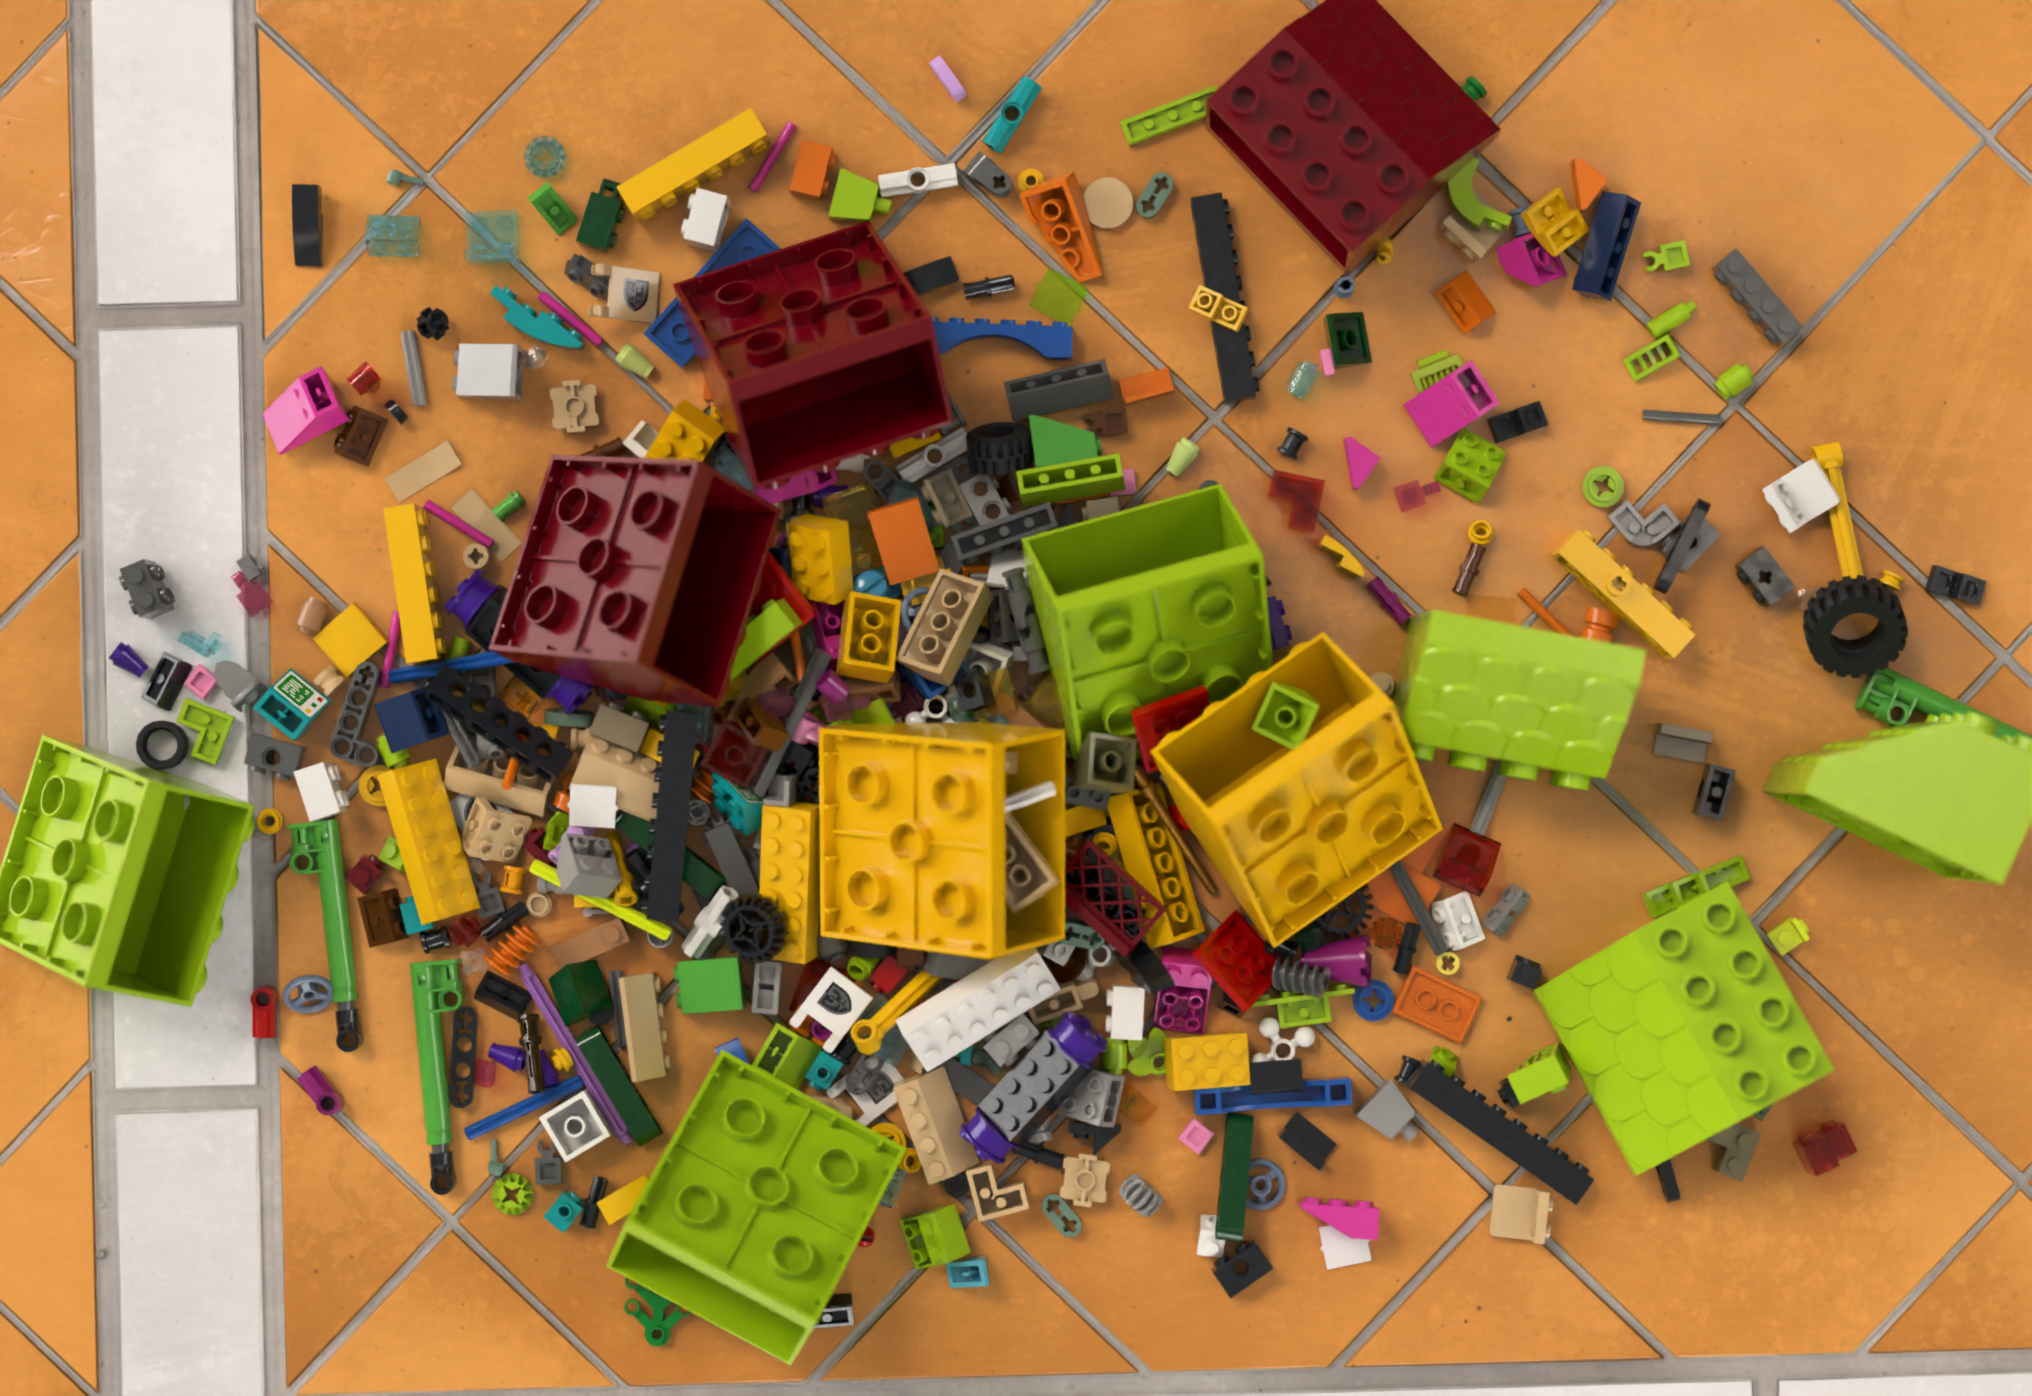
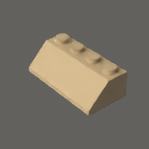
M940 568L898 652L896 661L928 680L950 687L994 598L987 585Z
M468 734L467 736H470L468 739H471V744H474V736ZM457 745L446 766L444 779L446 790L474 798L476 796L483 797L488 802L541 817L544 816L549 804L554 784L551 785L520 763L512 788L510 790L503 789L501 785L511 756L507 755V759H480L483 760L481 764L469 769Z
M590 734L581 752L570 785L617 786L616 804L619 806L618 809L650 822V818H656V808H652L653 792L658 793L659 782H654L655 767H661V763L651 757Z
M1008 811L1005 813V901L1012 911L1016 913L1042 897L1062 880L1011 812Z
M655 972L624 975L619 978L632 1082L664 1077L668 1074L667 1070L671 1069L670 1054H665L664 1044H668L667 1029H662L661 1018H665L663 1002H658L657 993L661 992L660 977H655Z
M944 1065L895 1083L893 1089L929 1185L953 1177L980 1163L974 1145L966 1141L959 1133L962 1130L961 1124L965 1120Z

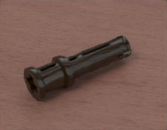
M532 1013L520 1015L516 1018V1021L520 1024L521 1038H519V1044L524 1048L528 1093L540 1094L545 1092L539 1048L542 1036L539 1035L538 1029L540 1016L539 1014Z

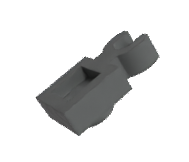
M489 870L485 871L486 881L484 883L479 882L476 874L472 875L473 884L480 890V892L476 893L481 907L477 909L480 919L506 911L499 886L491 888L493 876Z
M543 1139L538 1140L537 1148L542 1154V1158H535L536 1185L562 1184V1156L554 1157V1152L557 1148L553 1141L552 1148L545 1149Z

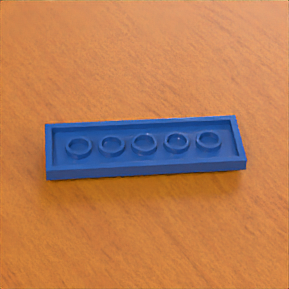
M746 218L694 277L781 248ZM675 297L643 334L683 369L696 353L681 315L677 298Z

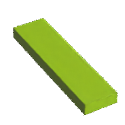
M1217 85L1120 121L1128 146L1130 147L1206 118V100L1218 90Z

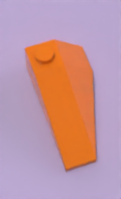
M1074 171L1050 178L1019 194L1028 219L1033 225H1037L1044 234L1043 238L1048 244L1051 243L1059 253L1061 261L1078 282L1103 275L1084 197Z

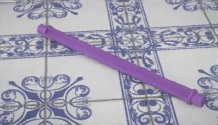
M527 962L519 966L517 969L522 976L521 980L559 1043L571 1056L574 1068L579 1076H581L583 1083L616 1138L619 1137L623 1146L633 1141L629 1130L579 1049L568 1027H565L559 1011L535 971L531 970Z

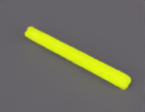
M538 859L532 862L529 869L531 873L561 887L555 868ZM576 895L662 940H667L672 932V929L657 920L646 919L645 914L629 906H617L614 898L610 896L605 899Z

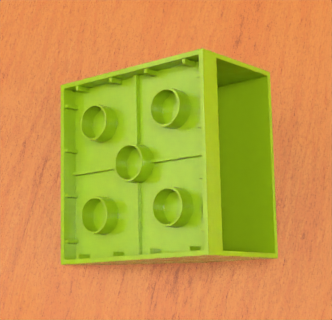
M1222 484L1193 490L1185 494L1142 504L1138 507L1092 518L1021 539L1028 588L1031 591L1035 613L1045 644L1043 648L1045 658L1051 667L1047 671L1074 760L1088 732L1136 739L1130 714L1131 710L1202 685L1208 691L1211 705L1217 701H1224L1246 685L1249 678L1257 672L1267 671L1273 667L1263 554ZM1136 743V758L1141 757L1138 743Z
M1431 609L1409 618L1393 704L1416 760L1433 761L1435 749L1450 752L1448 766L1485 771L1487 759L1501 761L1500 776L1537 781L1538 771L1543 769L1552 771L1550 785L1589 791L1591 778H1606L1641 681L1646 650Z
M1954 712L1953 716L1941 713L1940 717L1928 714L1925 722L1905 723L1903 725L1869 731L1867 736L1823 744L1820 750L1783 757L1781 762L1774 763L1762 791L1948 879L2002 885L2032 822V739L2021 735H2016L2015 739L2002 735L2001 739L1996 738L1993 734L1998 724L1973 712H1967L1966 716Z
M42 735L0 868V944L85 987L192 1007L196 993L203 989L207 980L205 963L211 944L220 937L222 932L223 919L221 912L227 893L234 889L238 881L239 870L236 864L242 845L251 837L254 830V817L252 813L255 805L179 775L150 768L147 765L67 740ZM184 794L190 797V804L186 809H184Z
M1728 881L1633 931L1533 991L1537 1003L1634 1177L1834 1071L1827 1055Z
M721 1050L626 1219L606 1267L777 1359L792 1365L823 1312L907 1148Z

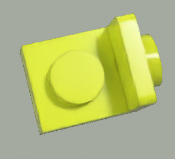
M1789 917L1765 934L1780 956H1783L1801 942H1806L1810 939L1807 935L1809 932L1807 925L1802 919L1797 920L1795 917Z

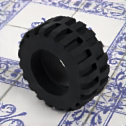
M1849 575L1842 577L1843 580L1838 582L1834 579L1828 582V587L1825 589L1821 587L1815 592L1817 597L1810 598L1807 603L1808 609L1803 614V630L1810 654L1813 655L1818 665H1823L1824 670L1829 673L1836 671L1837 676L1844 678L1846 675H1851L1852 678H1860L1862 674L1871 676L1878 669L1883 671L1889 667V661L1894 662L1899 657L1898 650L1902 651L1906 644L1905 638L1908 636L1907 621L1898 596L1893 593L1892 588L1887 584L1881 585V581L1876 578L1867 580L1866 576L1857 575V578L1851 579ZM1864 613L1879 619L1876 627L1868 635L1859 639L1844 640L1831 634L1834 626L1841 619L1852 614Z

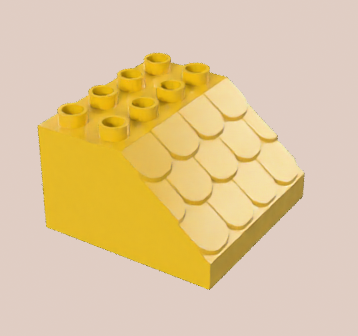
M1324 632L1309 642L1305 641L1297 644L1286 658L1267 671H1260L1251 676L1244 687L1224 701H1217L1209 705L1201 717L1182 730L1167 734L1161 740L1159 746L1151 751L1180 814L1257 929L1274 948L1443 830L1394 704ZM1272 682L1304 689L1321 704L1304 743L1294 750L1252 730V726Z
M985 722L837 724L819 728L821 936L988 959L1065 939V730ZM1005 752H1018L1017 774H1005ZM1052 781L1056 789L1054 796L1011 810L1010 812L1062 881L1042 897L1014 913L1005 901V796Z

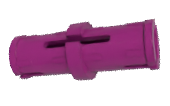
M1379 576L1366 585V588L1381 603L1379 606L1382 609L1385 608L1398 625H1401L1411 616V613L1396 598L1398 595L1395 592L1392 593Z

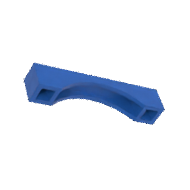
M931 317L939 355L941 356L966 341L998 337L1022 343L1035 350L1045 360L1071 361L1073 327H1067V322H1052V326H1042L1041 321H1026V325H1016L1015 320H1000V324H990V319H975V323H964V318H949V322H939L938 317Z
M1348 1076L1303 1079L1304 1091L1251 1095V1084L1193 1090L1194 1112L1196 1115H1208L1268 1108L1352 1105L1351 1079Z

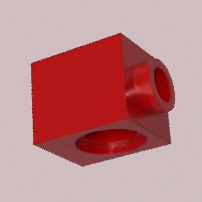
M894 955L888 956L869 976L873 980L870 985L880 994L884 991L889 994L909 970L903 969V966H898V959Z

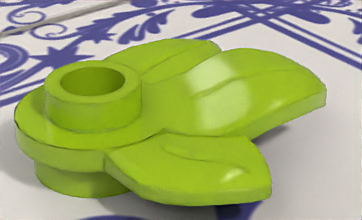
M1153 1027L1148 1038L1142 1037V1040H1127L1128 1051L1134 1058L1127 1066V1069L1132 1074L1142 1077L1150 1073L1154 1075L1166 1074L1164 1037L1167 1036L1159 1028ZM1161 1057L1162 1064L1158 1067L1155 1066V1059Z

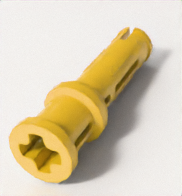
M616 831L606 833L603 838L609 839L622 877V881L614 889L616 894L614 901L619 907H627L637 902L638 897L632 887L633 876L628 872L623 861L624 853L620 834Z

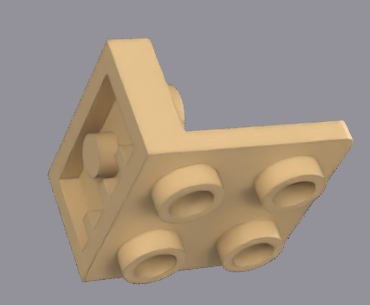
M476 796L460 835L462 847L468 856L514 864L532 819L525 815L494 810L486 798Z

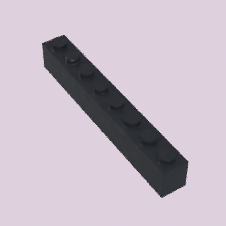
M1222 192L1191 197L1190 205L1204 287L1246 307L1245 300L1240 301L1239 291L1243 290L1241 276L1236 275L1234 265H1238L1236 249L1231 250L1230 240L1234 239L1232 224H1227L1226 214H1230L1228 199H1223ZM1210 320L1224 404L1255 399L1256 392H1260L1258 377H1253L1251 367L1256 365L1254 352H1249L1247 341H1251L1249 326H1244L1243 321L1237 333Z
M666 709V715H660L659 730H664L663 741L658 740L657 756H661V767H655L654 782H659L658 793L653 792L652 808H656V818H650L649 834H654L653 845L648 844L647 860H651V870H645L644 886H649L648 896H643L642 912H646V919L678 922L698 711Z
M1423 1059L1405 1083L1407 1087L1576 1205L1594 1181L1593 1178L1587 1175L1590 1171L1578 1161L1575 1165L1567 1161L1568 1154L1558 1147L1554 1151L1546 1145L1549 1141L1538 1133H1535L1534 1136L1527 1133L1526 1129L1528 1126L1517 1118L1513 1122L1505 1117L1507 1111L1495 1103L1490 1107L1484 1102L1487 1097L1477 1090L1473 1089L1470 1093L1463 1088L1466 1084L1454 1074L1450 1078L1442 1072L1445 1068L1433 1059L1430 1063Z

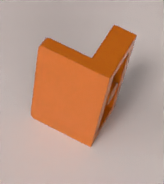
M1468 271L1461 273L1435 292L1464 335L1496 313Z
M1168 367L1118 380L1124 406L1175 392V386L1172 384Z

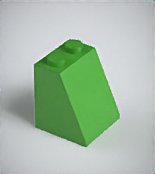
M1029 415L1028 421L1035 468L1102 456L1100 438L1095 439L1094 432L1037 415Z
M738 955L678 961V967L673 968L675 983L679 982L680 993H676L677 1008H682V1014L741 1010L746 1007L742 960H738Z

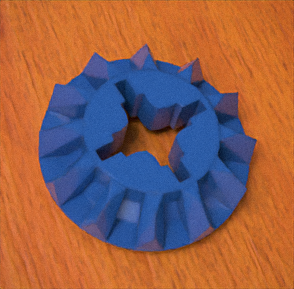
M1374 979L1368 982L1369 987H1356L1352 997L1353 1006L1357 1014L1369 1021H1378L1385 1018L1394 1006V995L1390 987L1386 983ZM1375 989L1376 997L1384 1000V1003H1375L1373 1011H1371L1370 1003L1362 1000V998L1371 997Z

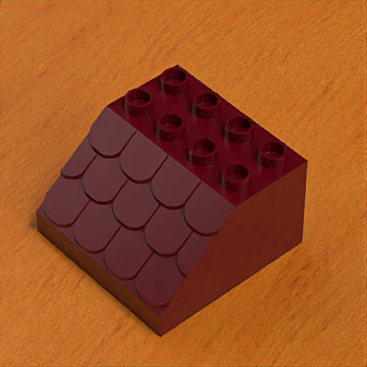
M1325 0L1304 16L1297 18L1284 27L1206 100V129L1347 276L1448 184V181L1493 142L1499 136L1501 130L1376 0Z
M870 221L673 284L681 315L724 432L754 490L761 487L766 489L783 487L790 481L791 477L812 470L821 473L831 471L838 467L842 460L860 454L867 456L882 454L889 449L890 444L910 437L914 439L930 438L938 433L940 427L954 423L932 318Z
M551 455L489 650L510 661L643 700L721 707L723 697L730 688V674L738 648L746 636L745 626L753 600L761 588L760 577L768 551L776 539V526L781 509L699 460Z

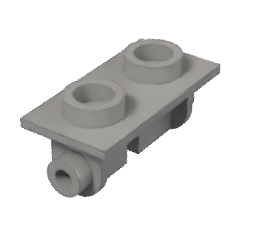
M1512 882L1502 892L1501 898L1494 907L1488 910L1481 924L1489 928L1498 937L1502 933L1505 935L1515 921L1509 915L1510 912L1513 911L1519 916L1530 902L1528 900L1530 895Z

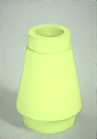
M626 343L615 358L619 362V366L644 378H647L654 368V365L634 344L631 346Z
M1183 437L1180 442L1177 441L1165 469L1179 477L1199 455L1197 452L1200 447Z

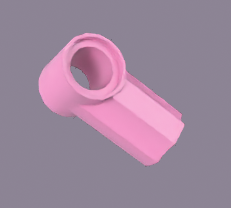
M805 711L791 740L798 744L806 745L811 743L819 747V728L826 727L828 724L820 722L816 716Z

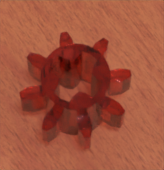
M462 916L450 928L454 933L450 939L458 947L464 944L468 948L481 936V933L477 930L481 924L474 917L468 920L465 916Z

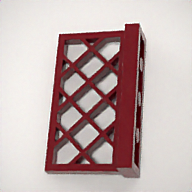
M1091 839L1087 840L1065 866V876L1071 869H1080L1082 883L1072 884L1065 877V904L1123 957L1129 955L1136 948L1140 940L1168 909ZM1089 848L1097 854V865H1085L1084 853ZM1080 859V865L1074 866ZM1112 867L1117 873V882L1104 883L1103 868ZM1098 868L1099 883H1086L1085 869ZM1122 885H1132L1136 889L1137 899L1123 900ZM1104 886H1118L1119 900L1106 901ZM1087 887H1100L1101 901L1092 902L1087 897ZM1137 903L1138 918H1125L1124 904ZM1142 903L1153 904L1158 909L1157 913L1153 917L1143 918ZM1119 904L1120 919H1111L1107 915L1106 905ZM1143 921H1149L1144 927ZM1125 922L1139 923V934L1134 939L1126 933Z

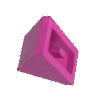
M1346 437L1343 441L1352 490H1357L1377 464L1380 457L1352 437Z

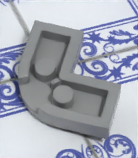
M1626 500L1607 516V519L1624 539L1637 546H1648L1660 541L1680 524V521L1665 503L1643 519L1632 504Z

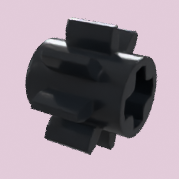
M430 307L420 312L421 316L416 318L418 321L417 329L423 337L428 339L434 337L437 341L446 335L445 331L449 329L447 326L449 320L445 312L438 308L432 311Z

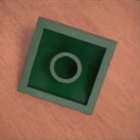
M1363 312L1327 314L1323 321L1328 348L1332 353L1334 369L1372 363Z
M597 960L566 964L548 979L565 1027L614 1008Z

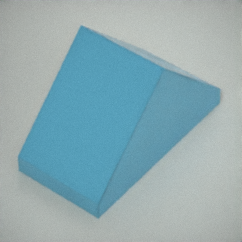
M985 1255L946 1263L950 1288L990 1285Z

